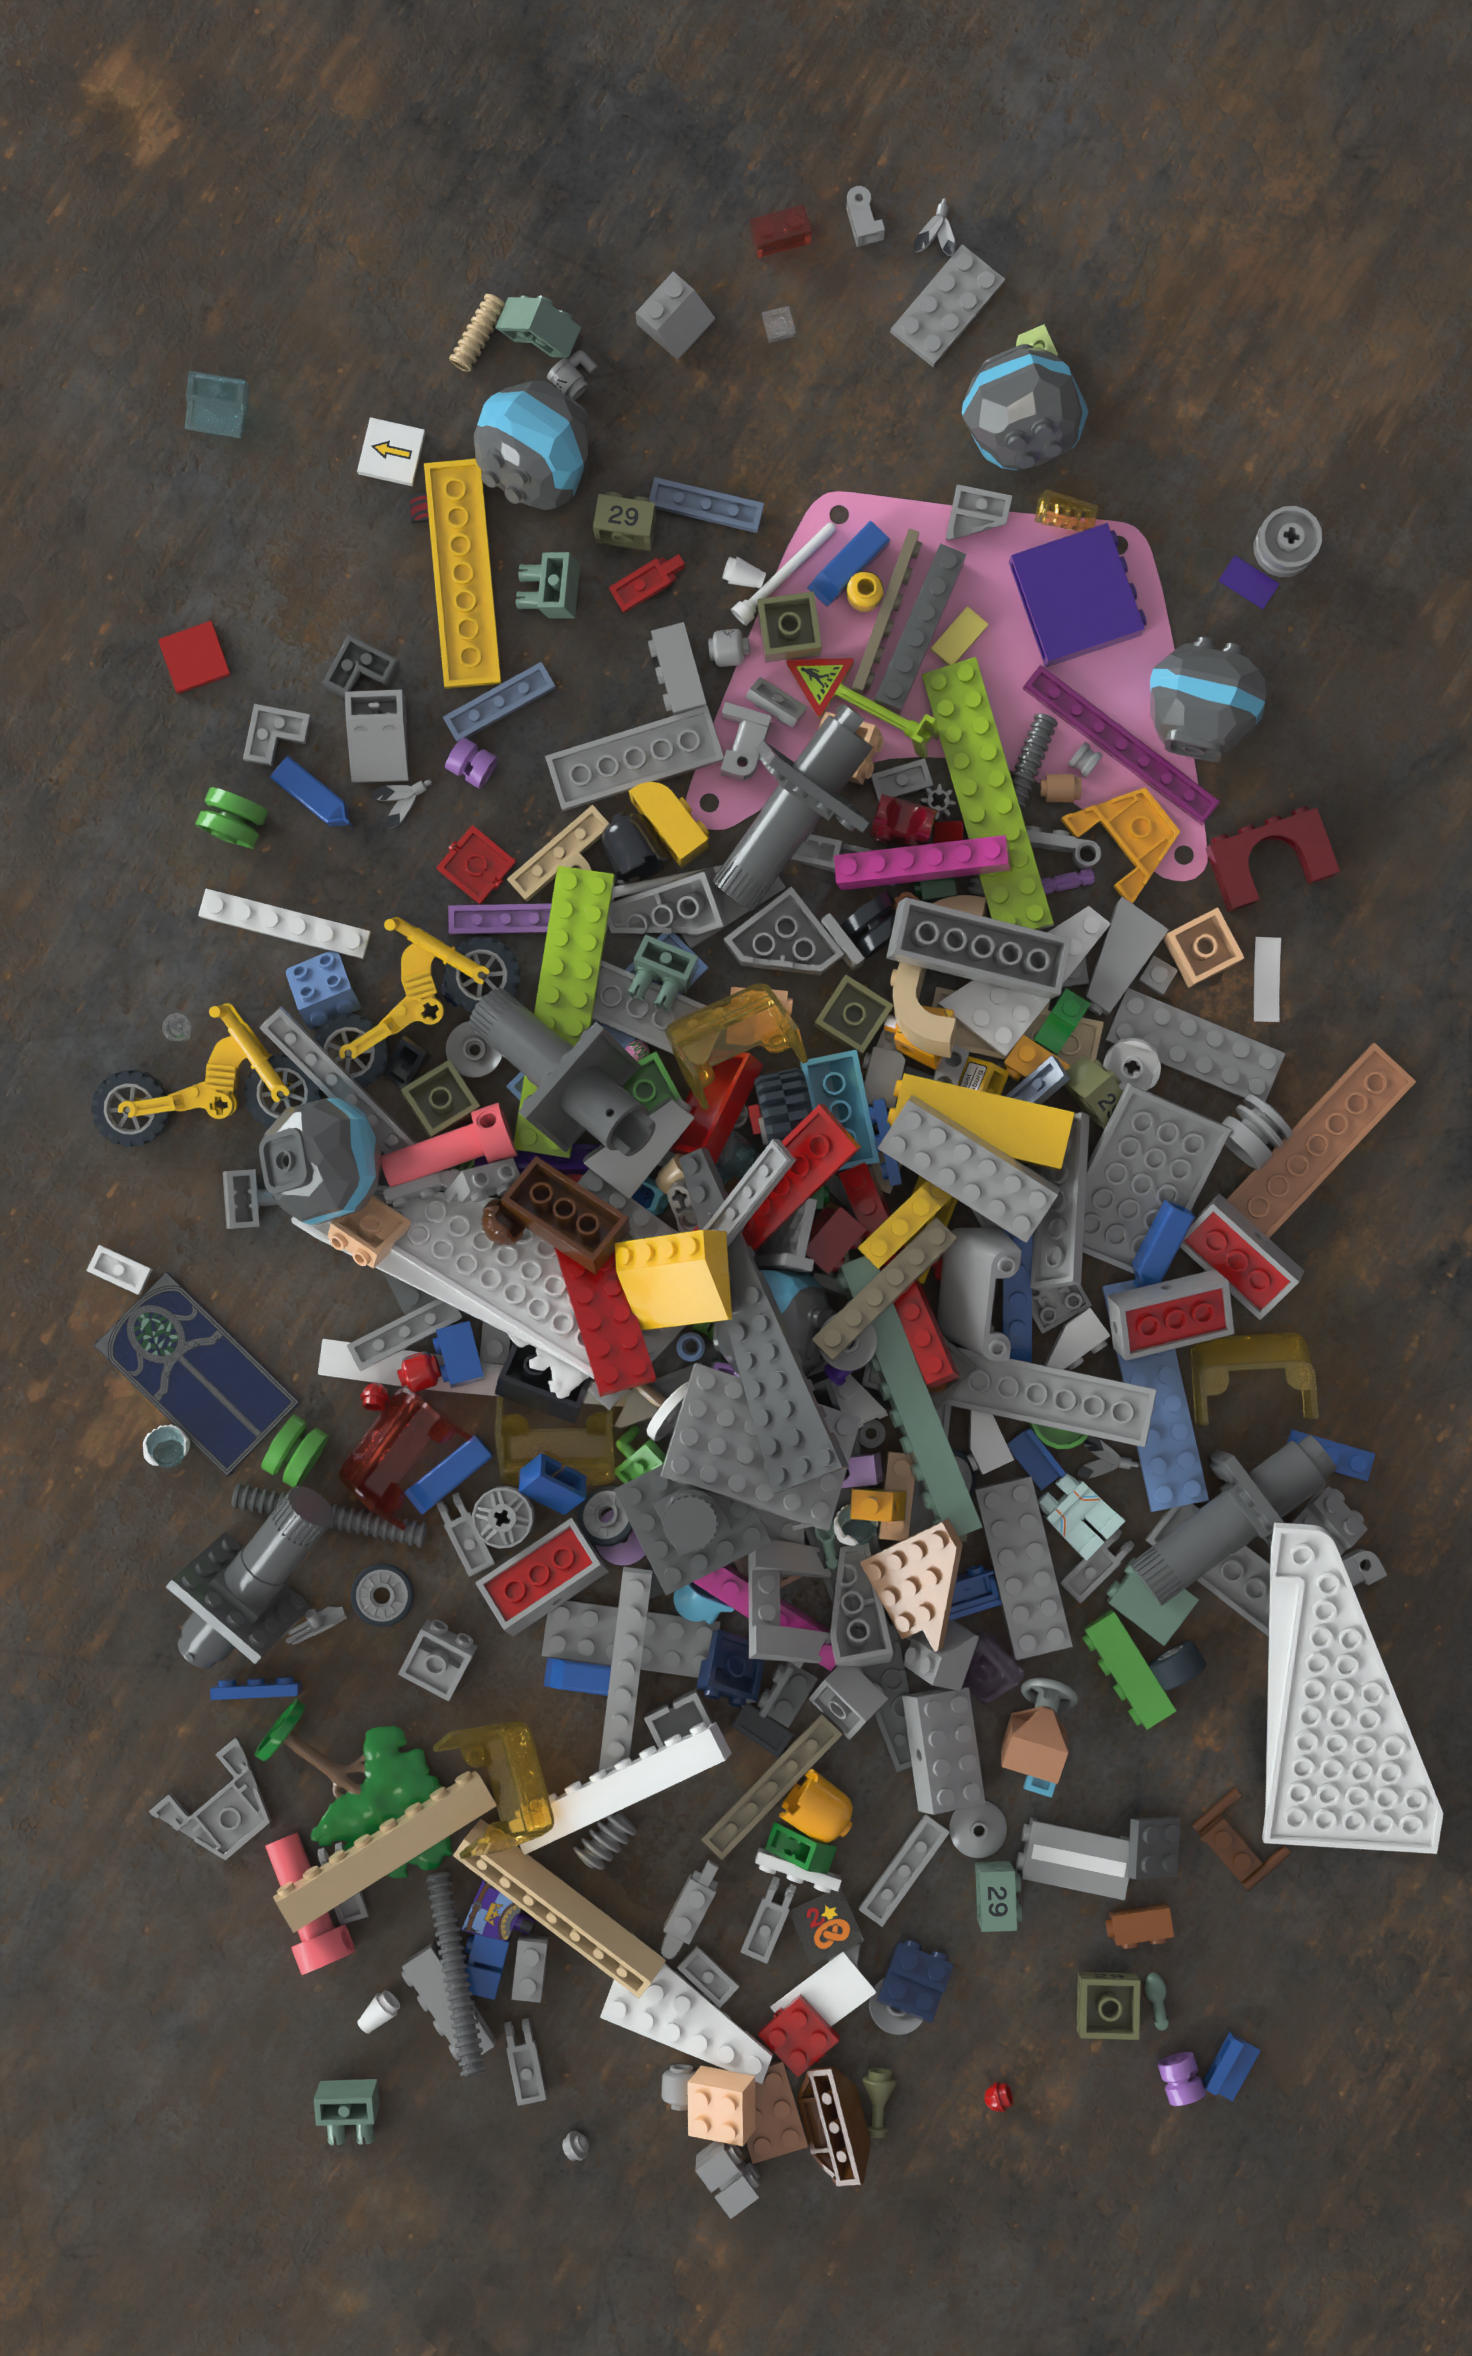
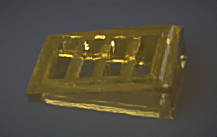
M1046 489L1039 497L1034 521L1044 525L1082 532L1095 527L1098 506ZM1049 505H1052L1051 511H1048ZM1060 507L1063 508L1062 515L1059 514ZM1071 509L1075 510L1074 518H1070ZM1082 511L1086 512L1085 522L1080 521Z

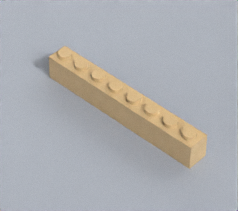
M468 1771L459 1775L455 1779V1784L448 1788L441 1787L430 1794V1799L422 1804L418 1802L411 1805L404 1811L405 1815L397 1820L392 1818L385 1821L379 1826L380 1830L373 1835L366 1834L361 1836L354 1842L355 1846L345 1852L344 1850L337 1851L328 1858V1863L320 1868L314 1866L303 1873V1878L294 1884L288 1882L277 1890L278 1894L273 1896L293 1933L496 1807L497 1805L480 1775L476 1771L472 1773Z
M482 1819L477 1822L453 1856L636 1997L640 1998L666 1962L663 1957L528 1854L524 1855L519 1847Z

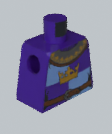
M483 1879L461 1930L507 1941L512 1929L529 1935L535 1918L521 1913V1908Z

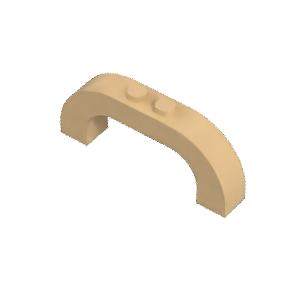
M959 895L944 898L933 903L987 917L988 913L985 897ZM900 962L898 970L893 969L891 976L895 1018L900 1031L918 1049L933 1055L951 1058L957 1035L956 1018L934 1015L922 1008L918 1001L927 968Z

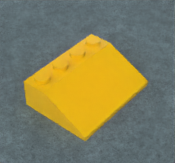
M698 1230L615 1243L616 1272L631 1310L637 1316L641 1330L732 1320L726 1231Z

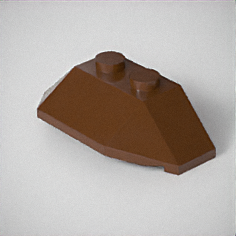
M835 2067L810 2069L805 2075L806 2078L798 2093L797 2101L811 2155L822 2169L832 2177V2181L836 2186L861 2185L865 2179L871 2140L857 2086Z

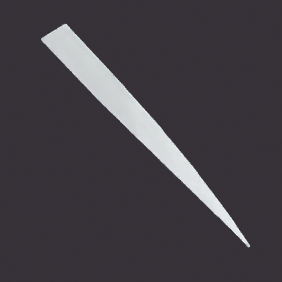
M323 1339L318 1374L402 1386L397 1374V1370L402 1369V1359L420 1352L402 1350L360 1372L347 1347L351 1342ZM430 1354L437 1357L440 1366L445 1365L443 1356ZM480 1362L485 1380L451 1389L450 1383H444L443 1378L439 1377L436 1386L425 1390L498 1396L495 1394V1389L503 1365ZM628 1390L614 1406L624 1407L632 1390ZM588 1393L584 1402L587 1404L603 1405L590 1393Z

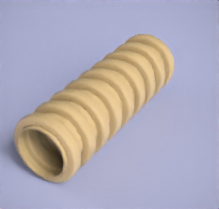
M485 294V301H482L479 304L480 309L475 311L476 317L473 316L471 318L472 324H468L466 327L468 331L463 332V339L458 341L459 347H455V354H451L449 357L451 363L463 371L470 372L473 369L471 365L477 362L476 356L479 357L481 355L480 349L485 348L484 342L489 341V334L494 332L493 326L496 327L497 319H499L505 306L504 301L495 295Z

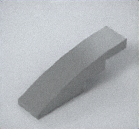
M810 834L793 855L791 861L835 873L834 855L872 850L844 844L840 840Z

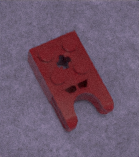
M882 794L870 837L875 838L874 842L884 846H890L891 843L902 847L926 845L938 810Z
M829 1202L812 1222L805 1258L813 1259V1265L828 1274L831 1271L835 1272L845 1262L843 1256L849 1249L852 1248L854 1250L863 1241L864 1236L862 1234L867 1229L842 1207Z

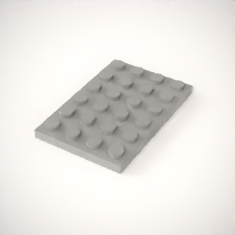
M1127 1083L1087 1163L1083 1253L1134 1273L1131 1263L1164 1200L1172 1201L1191 1211L1231 1129L1217 1121Z
M695 1363L660 1477L828 1531L830 1530L847 1467L781 1493H773L741 1378ZM818 1404L823 1406L827 1415L824 1418L831 1433H835L847 1463H849L861 1418Z

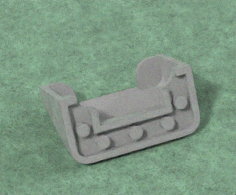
M955 1228L951 1232L957 1237V1241L943 1254L936 1319L940 1331L947 1340L989 1360L1009 1361L1010 1341L1003 1333L994 1332L991 1318L996 1278H1010L1015 1275L1020 1266L1021 1250L1002 1228Z

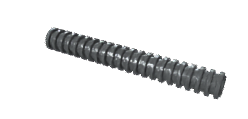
M1042 713L1034 715L1035 722H1032L1030 725L1032 730H1029L1027 733L1029 738H1026L1024 741L1026 746L1021 748L1023 754L1018 756L1019 763H1016L1014 766L1016 771H1013L1011 774L1021 810L1026 808L1025 801H1028L1030 798L1028 793H1031L1033 790L1031 785L1036 782L1034 777L1039 774L1037 769L1042 766L1040 761L1045 759L1044 752H1047L1049 748L1047 744L1052 741L1050 735H1054L1055 730L1053 728L1058 725L1056 719ZM979 874L974 875L975 878L970 880L972 885L967 888V891L972 896L985 897Z
M238 1483L232 1494L231 1505L235 1509L239 1506L244 1511L247 1508L250 1509V1512L258 1510L259 1514L267 1512V1515L270 1516L286 1496V1493L282 1492L280 1495L275 1490L270 1493L269 1489L261 1491L260 1487L251 1489V1485L243 1487L242 1483ZM336 1503L334 1506H330L333 1509L334 1520L329 1529L338 1527V1531L346 1529L347 1533L355 1531V1534L364 1533L366 1537L371 1534L376 1539L378 1536L382 1537V1540L390 1538L391 1542L399 1540L400 1544L408 1542L409 1546L417 1544L418 1548L424 1545L427 1534L425 1522L418 1524V1521L414 1520L411 1523L406 1518L402 1521L400 1517L391 1518V1515L383 1517L382 1513L374 1515L373 1511L365 1513L364 1509L356 1511L355 1507H352L350 1510L348 1506L344 1505L341 1508Z
M439 1872L428 1875L425 1880L429 1883L427 1891L431 1892L429 1900L433 1903L430 1905L431 1910H434L432 1918L436 1919L433 1925L434 1928H437L435 1936L439 1937L437 1946L441 1947V1950L438 1951L439 1955H442L440 1964L444 1965L442 1973L446 1975L443 1981L448 1986L445 1988V1992H449L447 2001L451 2005L448 2009L453 2014L450 2016V2020H454L452 2029H455L456 2033L453 2037L458 2042L455 2044V2048H459L457 2057H460L461 2062L458 2065L463 2070L460 2072V2076L471 2077L483 2074L487 2069L482 2063L485 2061V2058L481 2057L483 2048L479 2047V2043L482 2041L477 2036L480 2030L476 2029L478 2020L474 2019L476 2010L472 2008L475 2005L474 2001H471L473 1992H469L471 1983L467 1981V1978L470 1975L465 1970L468 1968V1964H464L466 1955L462 1953L465 1948L461 1945L463 1937L459 1936L461 1927L457 1926L460 1920L456 1918L458 1910L454 1909L456 1900L452 1898L455 1895L454 1891H451L453 1882H449L451 1873Z

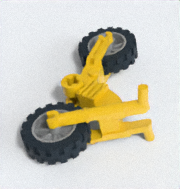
M399 917L387 919L384 923L386 930H396L412 942L405 949L401 958V981L407 996L379 1025L364 1016L355 1014L339 1015L324 1023L318 1029L313 1039L327 1053L329 1047L338 1050L340 1056L334 1060L338 1062L345 1058V1071L362 1088H365L381 1075L387 1064L388 1045L386 1037L397 1034L414 1021H421L432 1025L442 1019L444 1005L435 997V993L438 991L431 969L435 956L443 960V964H445L443 978L450 997L462 1008L473 1011L476 1004L480 1002V999L484 998V996H481L484 982L493 991L494 989L498 990L488 979L489 976L503 975L499 988L505 989L512 996L516 993L520 980V971L512 951L500 941L489 937L470 938L461 942L456 947H450ZM477 954L491 955V958L485 966H481ZM473 955L475 961H473L469 957ZM496 959L503 971L490 972L489 967ZM461 972L471 977V979L462 984ZM473 982L478 983L477 995L470 993L465 987ZM429 1002L431 1006H438L437 1018L433 1019L431 1016H424L422 1013L426 1010L424 1004ZM345 1031H354L359 1033L355 1041L349 1042ZM341 1033L345 1044L342 1047L331 1043L333 1038ZM362 1053H371L367 1066L358 1058ZM351 1059L362 1068L361 1071L349 1073Z
M230 1003L211 1007L209 1014L213 1018L221 1017L228 1027V1032L231 1036L221 1039L215 1045L206 1065L204 1082L169 1094L162 1086V1082L152 1077L153 1075L150 1073L141 1072L140 1070L121 1071L109 1076L100 1083L97 1092L94 1093L92 1098L94 1101L91 1106V1113L94 1114L95 1119L93 1121L95 1126H98L101 1130V1135L110 1139V1142L116 1145H123L124 1147L141 1146L154 1140L165 1130V1126L169 1123L170 1111L204 1108L215 1119L225 1118L236 1112L239 1107V1098L234 1091L239 1089L240 1068L245 1059H248L252 1064L250 1066L252 1068L251 1073L245 1082L244 1098L246 1097V1106L253 1114V1118L257 1122H261L266 1128H269L282 1114L275 1111L281 1101L284 1100L286 1108H291L289 1097L302 1101V1104L321 1100L323 1091L286 1054H269L234 1006ZM288 1073L296 1075L300 1080L294 1084L289 1082ZM264 1084L269 1088V1092H263ZM303 1084L305 1090L304 1097L294 1093L296 1087ZM131 1087L130 1099L127 1100L119 1090ZM136 1088L142 1090L147 1096L142 1099L136 1098ZM116 1096L122 1103L116 1108H111L112 1099ZM271 1096L275 1101L271 1108L266 1104L264 1097ZM217 1101L227 1102L228 1107L224 1109L222 1106H218ZM113 1112L124 1114L119 1124L113 1118ZM138 1116L150 1117L149 1121L141 1127ZM129 1117L132 1118L136 1129L123 1127Z

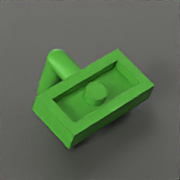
M632 1425L616 1442V1447L627 1459L619 1464L613 1472L624 1484L664 1464L666 1454L651 1438L636 1451L633 1449L630 1443L640 1434V1429L636 1425Z

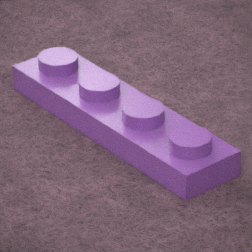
M551 904L448 906L449 935L547 934Z

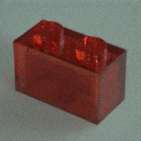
M804 204L750 219V235L757 258L811 243L812 230Z

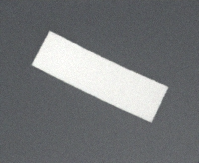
M1256 937L1254 1021L1279 1022L1281 938Z

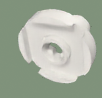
M1127 1038L1117 1040L1107 1051L1104 1058L1103 1066L1107 1072L1112 1070L1121 1080L1119 1084L1121 1090L1125 1089L1127 1083L1147 1091L1155 1086L1159 1079L1161 1061L1158 1051L1150 1043L1142 1039ZM1131 1060L1136 1061V1065L1140 1066V1069L1134 1070L1133 1074L1128 1073V1068L1124 1066L1125 1063H1130Z

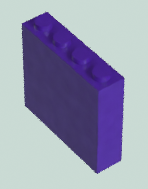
M1108 523L1013 554L1010 557L1009 566L1045 668L1139 637L1145 630L1144 626L1147 625L1145 614L1142 609L1138 610L1135 586L1133 583L1128 582L1125 574L1128 573L1126 560L1123 556L1119 557L1116 548L1119 546L1118 538L1114 530L1110 531Z

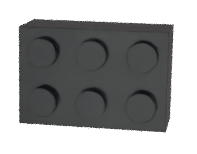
M513 1342L499 1374L495 1394L576 1424L589 1393L588 1389L591 1387L594 1379L588 1377L579 1386L574 1388L569 1396L563 1399L557 1398L556 1393L550 1391L548 1381H552L550 1366L544 1371L536 1370L529 1366V1360L537 1357L536 1347L530 1344L519 1347Z

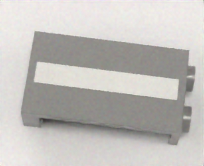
M1030 1817L1029 1824H1024L1022 1831V1841H1025L1024 1852L1018 1853L1016 1870H1020L1019 1874L1022 1879L1125 1900L1129 1881L1130 1837L1121 1836L1120 1838L1038 1822L1035 1817Z

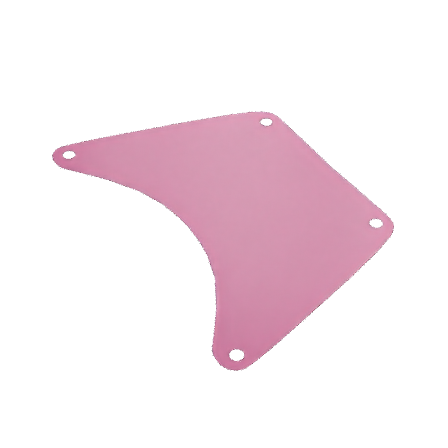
M836 491L824 494L810 506L791 539L777 572L827 523H834L836 531L767 598L810 592L807 587L869 521H872L890 538L889 546L865 570L876 574L882 580L884 586L883 598L879 606L874 610L860 612L848 603L846 597L847 589L828 607L815 596L822 644L821 655L789 660L853 658L854 664L842 685L852 690L908 529L920 532L918 541L922 542L917 559L911 557L908 567L913 570L908 585L902 584L899 594L903 595L899 610H893L889 620L894 621L889 638L883 636L880 644L885 649L880 663L874 662L871 673L875 674L872 686L870 690L864 689L862 695L874 702L940 543L965 553L966 558L900 716L909 721L914 720L919 724L925 714L934 718L922 674L948 666L932 653L930 648L968 606L989 625L958 662L973 657L977 658L1009 771H1016L1014 766L1016 763H1019L1018 756L1023 754L1021 748L1026 746L1024 741L1026 738H1029L1027 733L1029 730H1032L1030 725L1032 722H1035L1034 715L1042 713L1053 717L1058 722V725L1053 728L1055 730L1054 735H1050L1052 741L1047 744L1049 748L1047 752H1044L1045 759L1040 761L1042 766L1037 769L1039 774L1034 777L1036 782L1040 783V780H1045L1046 774H1074V777H1081V799L1074 800L1073 803L1082 810L1146 787L1181 831L1154 872L1166 879L1188 881L1195 879L1205 870L1208 862L1205 824H1199L1022 689L1040 665L1044 668L1045 666L1009 566L1011 555L1108 523L1110 531L1114 530L1117 536L1124 537L1128 542L1126 552L1119 555V557L1123 556L1126 560L1128 573L1125 574L1128 582L1133 583L1135 586L1138 610L1142 609L1146 617L1147 625L1144 626L1145 630L1139 637L1046 667V669L1198 784L1194 758L1177 755L1165 750V745L1158 736L1150 714V678L1153 668L1171 654L1175 648L1163 590L1153 554L1146 538L1136 527L1124 522L1009 512L1007 523L1004 526L949 541L945 539L952 505ZM836 505L844 506L849 512L848 520L843 524H836L830 519V510ZM757 615L748 637L750 655H745L744 663L736 666L713 725L723 756L725 757L726 750L732 751L740 725L739 723L722 718L725 702L771 715V724L765 741L795 762L818 731L822 718H818L788 668L787 660L765 663L759 616ZM760 677L807 706L804 715L793 728L780 722L775 716L764 709L758 708L753 702L745 698L749 689ZM838 696L833 698L825 711L837 714L836 709L845 704L865 719L863 722L878 727L882 732L881 736H883L884 742L881 751L874 753L871 762L895 758L920 757L915 753L912 739L905 736L903 731ZM940 736L937 740L931 737L930 741L926 744L927 757L946 758ZM1084 742L1090 745L1092 751L1100 752L1103 755L1086 778L1081 775V770L1077 767L1072 768L1068 765ZM760 759L754 775L745 781L721 775L723 762L695 770L686 797V802L692 809L693 820L695 822L700 820L710 830H725L760 811L779 785L776 777L768 772L769 770L765 768ZM741 761L738 763V765L740 767H745L747 763ZM711 793L717 796L719 806L716 811L708 813L701 809L700 799L703 795ZM1185 845L1192 849L1194 857L1189 864L1182 865L1175 860L1174 853L1179 846Z

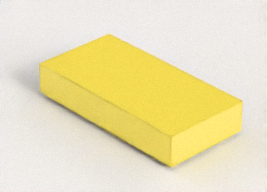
M967 606L930 648V651L946 665L957 663L989 624Z

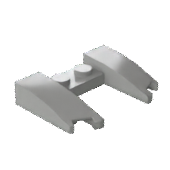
M771 1540V1543L748 1554L749 1659L820 1663L822 1658L818 1654L824 1642L830 1643V1633L780 1626V1575L830 1578V1569L823 1568L817 1555L820 1552L818 1547Z

